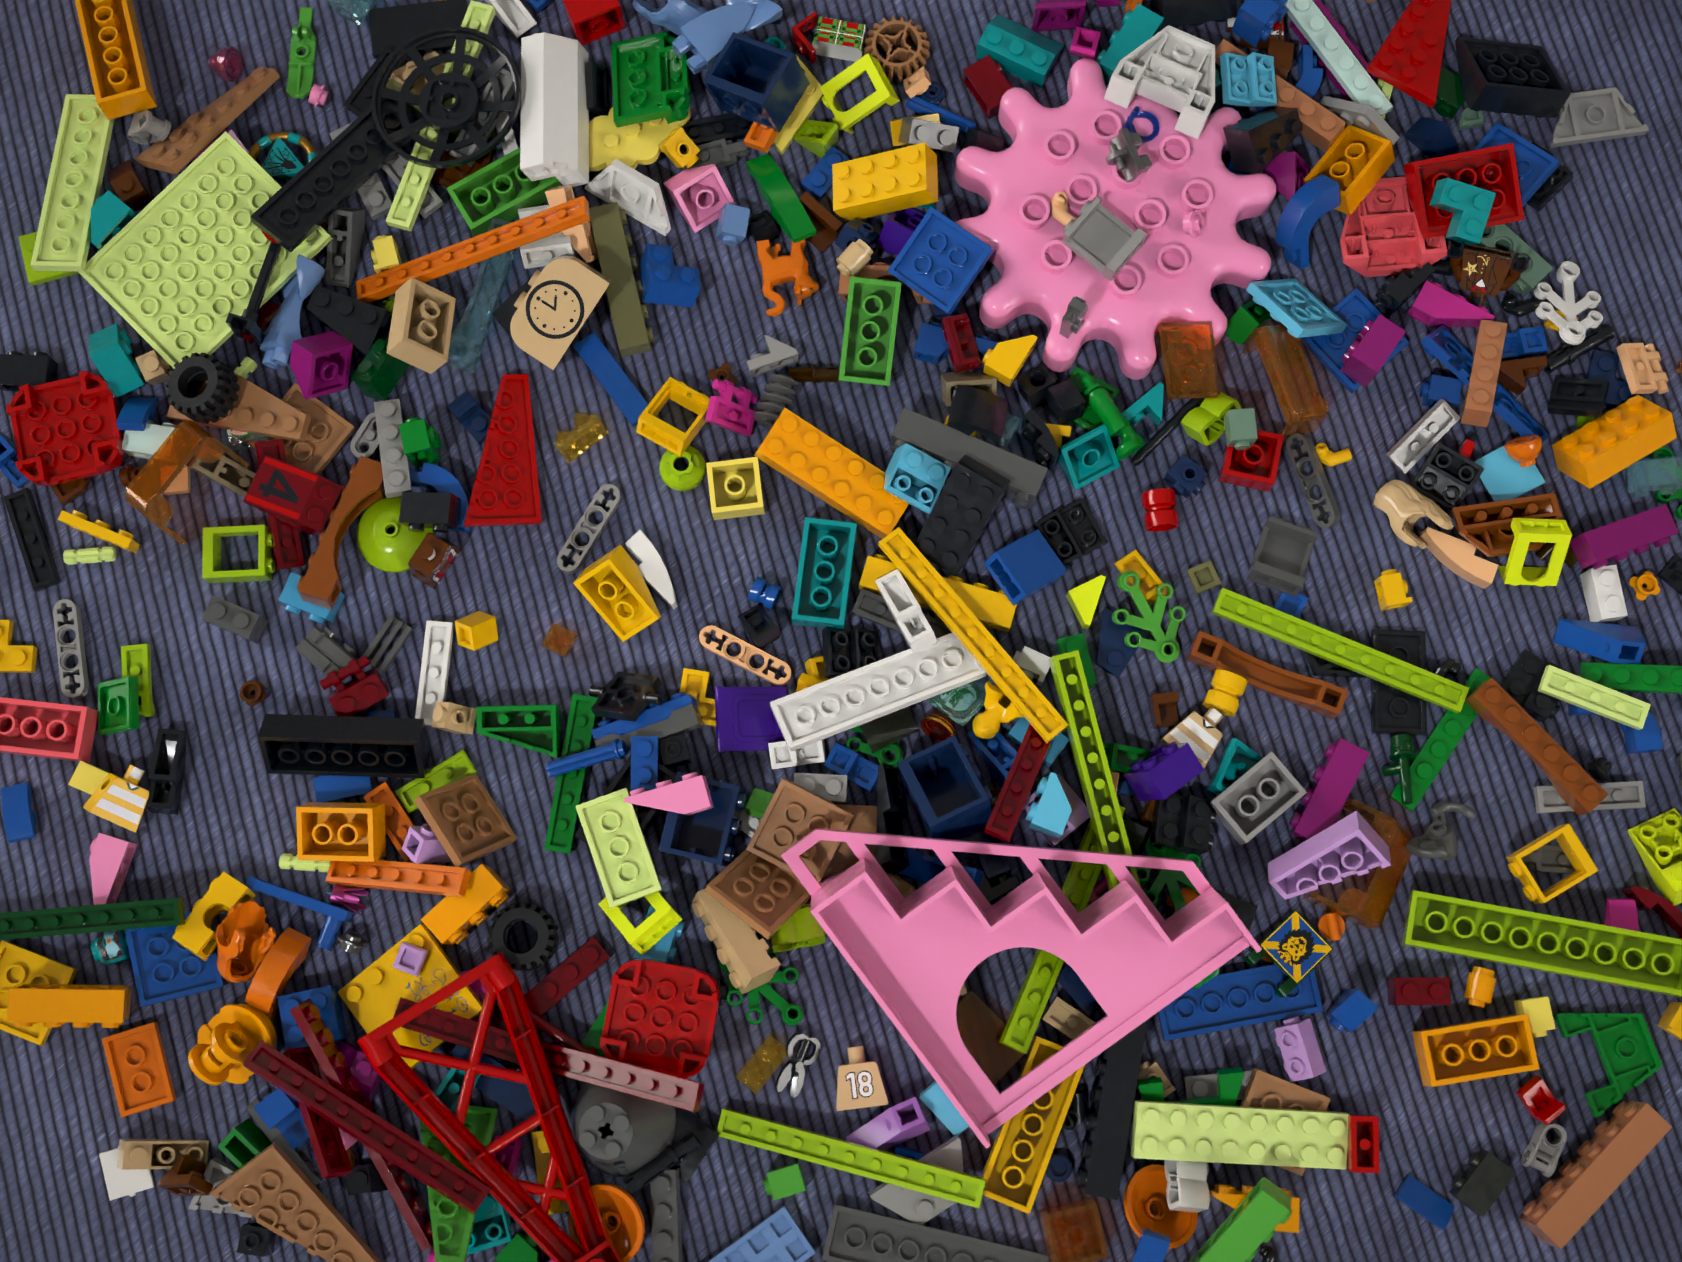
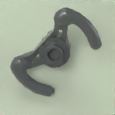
M1458 802L1436 803L1431 807V813L1434 817L1431 826L1427 828L1426 833L1422 837L1409 839L1406 843V850L1422 858H1438L1440 860L1454 858L1458 853L1459 845L1452 825L1446 820L1445 813L1450 811L1457 812L1471 819L1475 816V811L1467 805Z

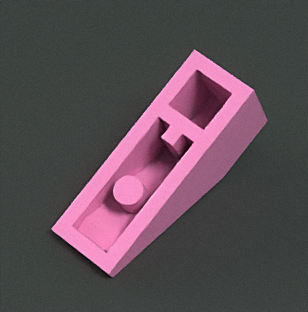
M99 833L94 838L90 846L91 855L89 858L94 905L117 902L138 844Z

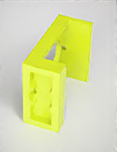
M868 53L819 87L824 95L821 97L823 103L829 110H832L835 116L833 117V122L838 125L840 131L844 130L850 134L854 133L853 125L886 103L893 106L900 101L878 59ZM866 71L877 91L850 110L843 112L835 94Z
M1513 518L1510 527L1514 534V540L1506 566H1499L1498 568L1504 584L1513 586L1535 585L1539 587L1557 586L1572 537L1566 520ZM1530 542L1555 543L1547 568L1523 567Z
M655 892L644 897L656 911L635 929L621 911L627 903L610 908L605 897L598 905L629 944L641 955L645 954L683 920L659 892Z

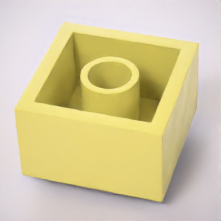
M758 457L706 463L711 511L714 520L765 514Z

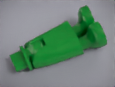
M1091 375L1084 377L1081 382L1086 388L1084 395L1086 397L1089 396L1090 407L1102 425L1105 424L1107 426L1110 438L1113 439L1119 435L1122 443L1116 449L1117 459L1120 462L1145 445V441L1131 427L1130 422L1120 412L1106 388L1100 382L1095 383Z

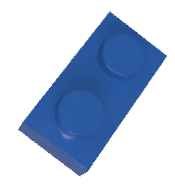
M832 146L827 154L821 158L801 182V187L821 201L833 187L832 164L849 161L850 159Z
M631 736V791L644 787L646 791L656 789V784L659 783V737Z

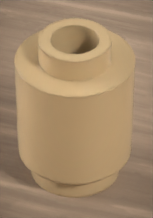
M858 239L856 242H852L836 259L838 263L836 268L845 277L849 275L856 276L871 260L870 256L874 252L864 241Z

